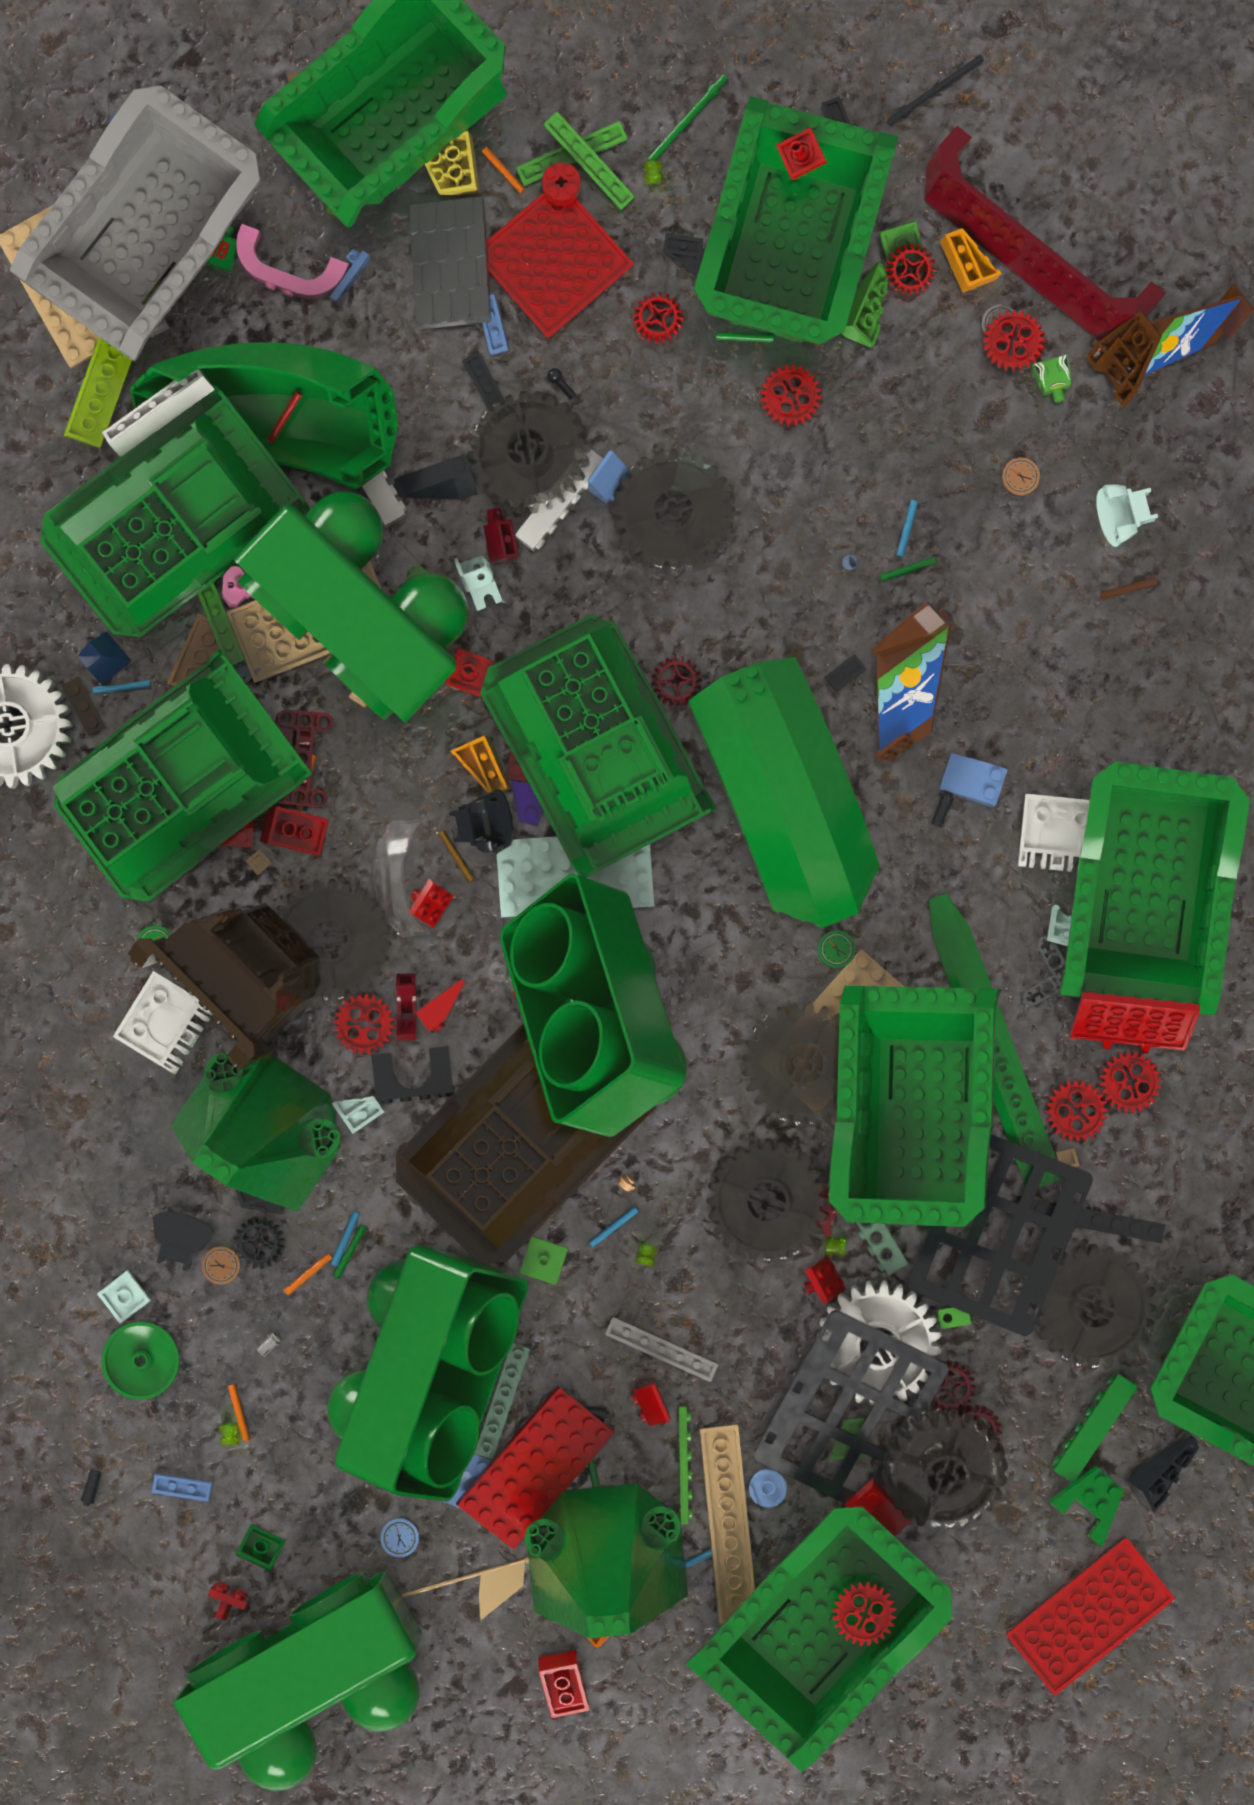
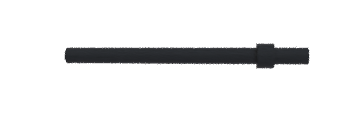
M981 55L977 56L908 105L904 104L901 106L898 112L887 118L889 124L892 125L902 117L906 118L909 116L912 110L984 61Z

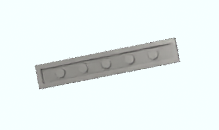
M612 1317L605 1335L709 1382L712 1381L719 1365L615 1317Z

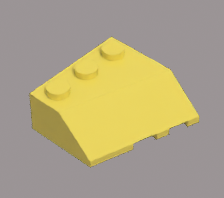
M466 131L443 147L441 152L432 160L425 163L440 195L463 196L480 193L473 138L469 131Z

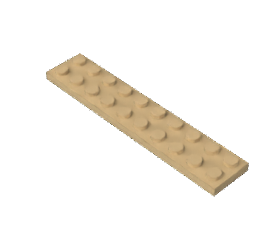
M738 1424L699 1429L720 1624L725 1623L755 1590Z

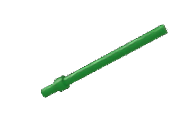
M723 74L714 85L711 84L706 89L705 95L647 158L652 164L709 100L717 96L720 92L719 89L728 80L726 75Z

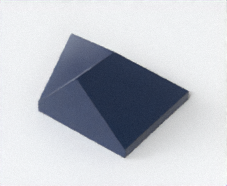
M108 632L89 641L78 655L85 667L101 685H104L131 662V659Z

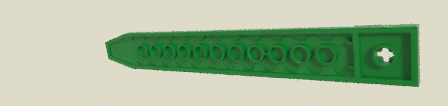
M946 893L928 900L933 941L950 987L993 989L971 929L948 894ZM997 1002L995 1011L993 1102L1007 1140L1056 1159ZM1015 1159L1026 1187L1033 1166ZM1045 1171L1039 1188L1064 1178Z

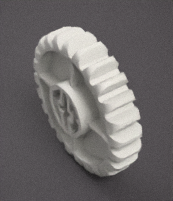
M5 664L2 668V674H0V727L10 726L9 721L15 724L26 723V725L11 727V732L4 728L0 729V737L5 736L8 738V743L0 742V787L5 780L7 786L11 789L17 787L19 779L24 785L30 786L33 774L41 780L45 779L46 774L43 768L48 767L56 770L58 766L53 758L55 756L64 758L66 752L60 748V745L69 744L72 740L63 733L64 730H69L73 727L72 722L63 719L64 716L71 712L70 707L59 705L65 698V695L61 691L52 692L55 683L51 679L42 682L43 675L41 672L36 670L29 675V670L24 665L19 666L15 673L10 664ZM12 710H20L23 715L14 716Z
M886 1280L881 1282L879 1289H875L873 1283L867 1281L864 1292H861L859 1287L853 1285L851 1286V1298L843 1293L838 1295L840 1307L834 1304L827 1306L829 1314L834 1310H838L880 1330L879 1328H885L890 1331V1336L931 1356L942 1352V1347L938 1343L933 1342L941 1337V1331L936 1328H930L936 1323V1316L934 1314L924 1315L928 1309V1303L923 1301L915 1304L917 1298L915 1292L911 1291L906 1296H903L902 1284H897L893 1291H889ZM827 1317L821 1318V1320H820V1326H821V1327H822L823 1324L825 1323ZM826 1330L822 1339L828 1341L832 1333ZM848 1332L830 1367L850 1376L865 1347L862 1349L860 1345L862 1338ZM879 1348L875 1355L879 1359L874 1358L861 1382L881 1391L899 1356L885 1350L889 1355L886 1357ZM910 1363L893 1395H897L904 1402L907 1401V1389L918 1394L920 1392L918 1380L925 1382L929 1376L928 1370ZM830 1381L831 1385H837L836 1383ZM855 1393V1401L860 1403L864 1397ZM870 1400V1405L873 1406L874 1401Z

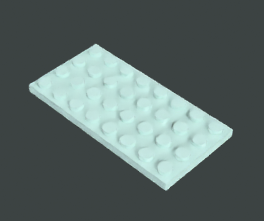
M557 837L515 839L511 846L497 854L501 918L516 917L567 875H578ZM650 844L587 877L588 879L625 891L630 897L633 908L654 907Z

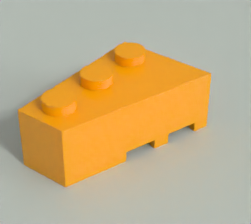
M963 228L945 234L941 239V246L962 293L993 282L1002 274L999 269H996L991 264L990 259L984 256L977 248L978 245Z
M484 735L450 751L487 793L496 789H500L503 792L512 789L489 736Z

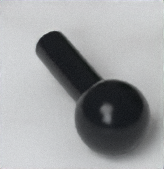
M552 368L548 371V380L551 383H557L570 399H573L576 394L562 379V372L557 368Z

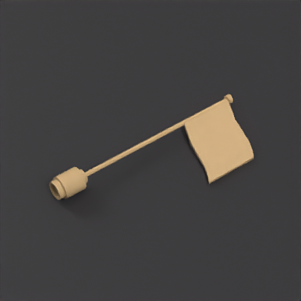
M526 1555L523 1559L401 1595L404 1598L481 1575L479 1606L480 1618L482 1620L524 1586L525 1562L526 1564L529 1563V1558Z

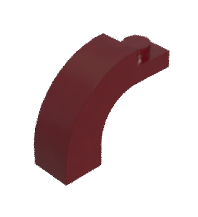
M416 973L396 974L397 1041L416 1040Z

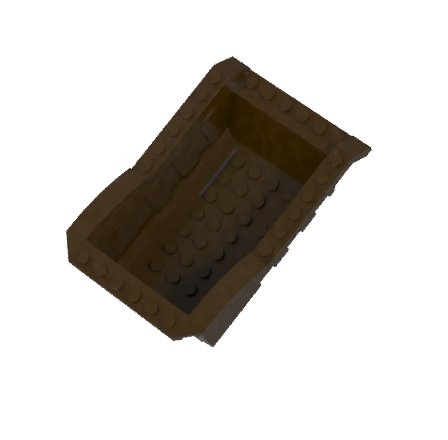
M267 903L252 908H227L212 913L210 916L192 920L180 926L167 939L163 937L153 941L151 938H139L128 952L131 962L137 967L144 968L157 962L163 967L166 966L171 971L170 975L176 981L180 980L185 986V991L191 996L194 995L199 1000V1005L203 1009L209 1010L214 1015L213 1019L218 1024H223L228 1029L227 1033L233 1039L239 1040L228 1056L231 1058L230 1062L232 1065L241 1070L261 1059H264L266 1062L273 1061L279 1054L273 1047H270L272 1044L271 1040L315 997V962L320 957Z
M524 1023L396 1154V1183L475 1260L483 1263H506L656 1108L654 1106L612 1137L555 1123L551 1118L538 1070L535 1067L536 1063Z

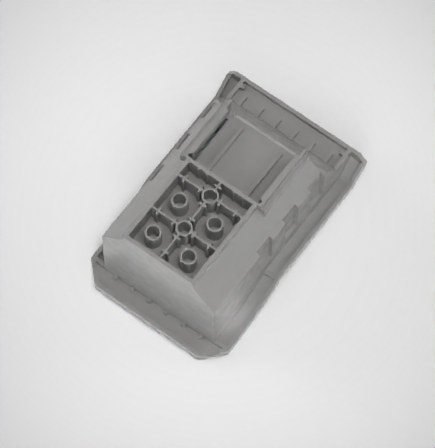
M156 86L135 89L107 126L87 162L19 248L10 267V272L123 355L136 361L149 336L211 257L232 221L260 184L256 153L164 87ZM174 262L175 266L165 277V279L155 290V292L145 303V305H143V301L147 298V296L150 294V292L153 290V288L156 286V284L160 281V279L163 277V275Z

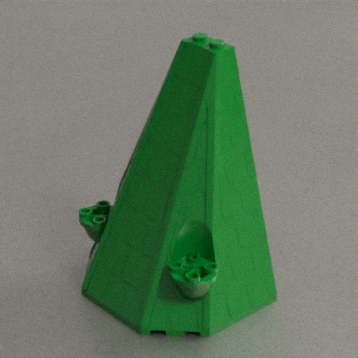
M228 1053L216 1054L207 1062L204 1077L170 1125L192 1163L224 1185L298 1212L341 1149L340 1132L337 1128L331 1094L277 1057L271 1062L261 1059L241 1070L232 1065Z
M639 1483L565 1490L558 1496L548 1511L540 1519L532 1522L526 1530L525 1544L528 1549L534 1612L587 1638L631 1634L688 1596L680 1517L674 1510L666 1507L661 1501L646 1491Z

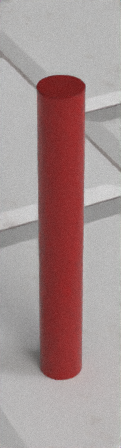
M296 391L269 435L267 439L269 442L274 443L302 397L300 392Z

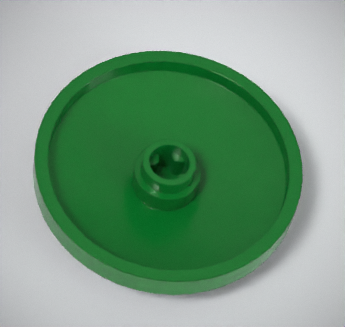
M132 1322L117 1329L107 1340L102 1352V1370L109 1385L120 1395L135 1400L150 1399L164 1392L173 1383L179 1370L180 1354L175 1340L164 1328L151 1322Z

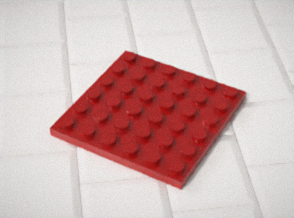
M559 182L560 187H564L563 182ZM542 193L487 240L488 272L547 339L552 337L634 266L630 258L577 198L567 206H557L550 202Z

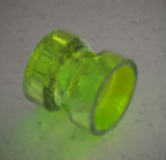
M645 162L644 170L646 175L644 176V183L650 185L663 183V176L660 172L662 170V162Z
M826 1237L825 1256H832L835 1253L838 1257H845L846 1238L834 1240L832 1237Z
M639 1244V1256L636 1257L635 1263L654 1267V1255L657 1253L658 1247Z
M238 1424L219 1425V1432L223 1436L220 1438L221 1446L239 1444V1437L235 1436L238 1431Z

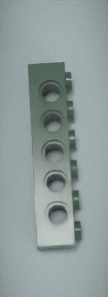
M828 1174L829 1180H827V1183L830 1185V1174ZM856 1222L859 1227L856 1231L862 1240H867L869 1246L866 1248L872 1257L876 1255L879 1261L877 1266L882 1274L886 1272L889 1276L908 1264L885 1224L870 1223L864 1226L862 1223ZM875 1231L881 1234V1239L878 1242L871 1240V1234ZM884 1248L891 1250V1256L887 1259L881 1257V1251Z
M513 1342L474 1454L493 1460L531 1347Z

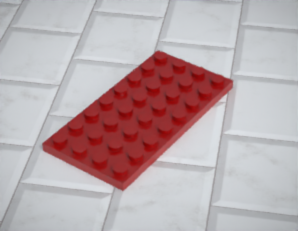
M557 1386L457 1500L456 1505L514 1550L525 1537L528 1526L537 1519H540L548 1511L558 1496L568 1488L615 1432L560 1386Z
M1125 1537L1005 1634L1052 1694L1056 1696L1174 1601L1175 1597L1128 1538Z

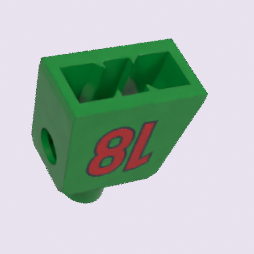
M229 226L205 265L231 274L234 273L237 257V240L231 238L234 232L233 227Z

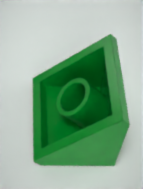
M251 1524L235 1555L271 1571L285 1544V1540Z

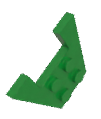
M1094 1466L1048 1500V1502L1062 1514H1065L1074 1500L1080 1503L1098 1519L1087 1533V1536L1103 1548L1124 1489L1100 1468Z

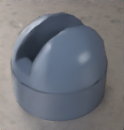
M854 554L846 555L841 561L842 566L846 570L858 567V559Z

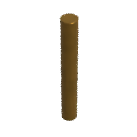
M445 830L438 835L467 881L470 883L475 880Z

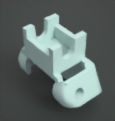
M1108 484L1098 491L1096 508L1099 522L1105 538L1112 546L1118 547L1138 532V527L1154 522L1158 518V514H1150L1146 496L1151 492V488L1132 492L1131 489H1126L1124 485Z
M484 556L474 557L459 563L457 557L454 558L465 591H470L477 611L486 608L484 602L486 594H491L496 604L502 602L493 578V571ZM475 564L480 565V568L473 569Z

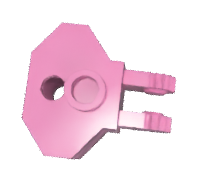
M231 566L223 575L222 598L229 608H237L245 600L253 598L237 582L244 574L239 566Z

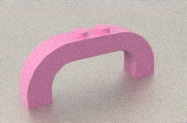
M241 224L237 235V253L246 272L258 282L265 284L264 287L273 291L279 289L282 291V294L288 297H293V295L304 299L326 297L334 292L350 269L349 263L330 257L327 268L321 276L311 280L302 279L267 266L258 260L256 249L261 237L260 230Z

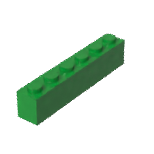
M1117 1372L1108 1377L1105 1383L1107 1384L1104 1391L1100 1390L1096 1395V1403L1093 1407L1090 1406L1084 1414L1086 1418L1082 1424L1079 1422L1073 1431L1075 1433L1071 1440L1067 1439L1062 1447L1064 1451L1061 1455H1057L1052 1462V1465H1054L1052 1469L1071 1483L1078 1478L1138 1388Z

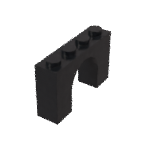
M449 1046L429 1048L431 1074L428 1081L416 1089L406 1088L396 1080L392 1053L371 1055L376 1101L381 1100V1104L393 1103L392 1099L400 1098V1102L412 1101L411 1097L419 1096V1100L431 1099V1095L438 1094L439 1098L450 1097V1093L454 1092Z

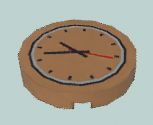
M1018 457L1012 459L1004 467L1002 482L1008 492L1018 496L1028 495L1036 489L1040 482V472L1033 461L1028 458Z
M214 1247L205 1254L202 1260L203 1274L207 1280L214 1284L223 1285L230 1283L240 1272L239 1256L235 1255V1251L229 1247Z

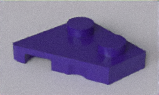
M511 780L519 822L538 826L542 808L529 784Z

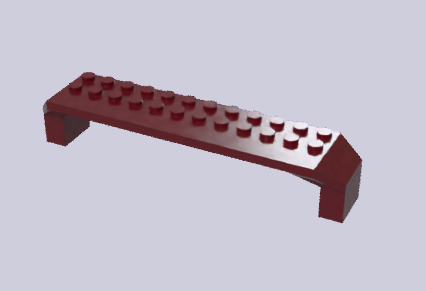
M958 125L938 146L926 166L924 200L958 228H963L973 240L1099 341L1138 312H1144L1147 317L1166 294L1152 281L1137 298H1112L966 181L961 174L959 158L972 137Z

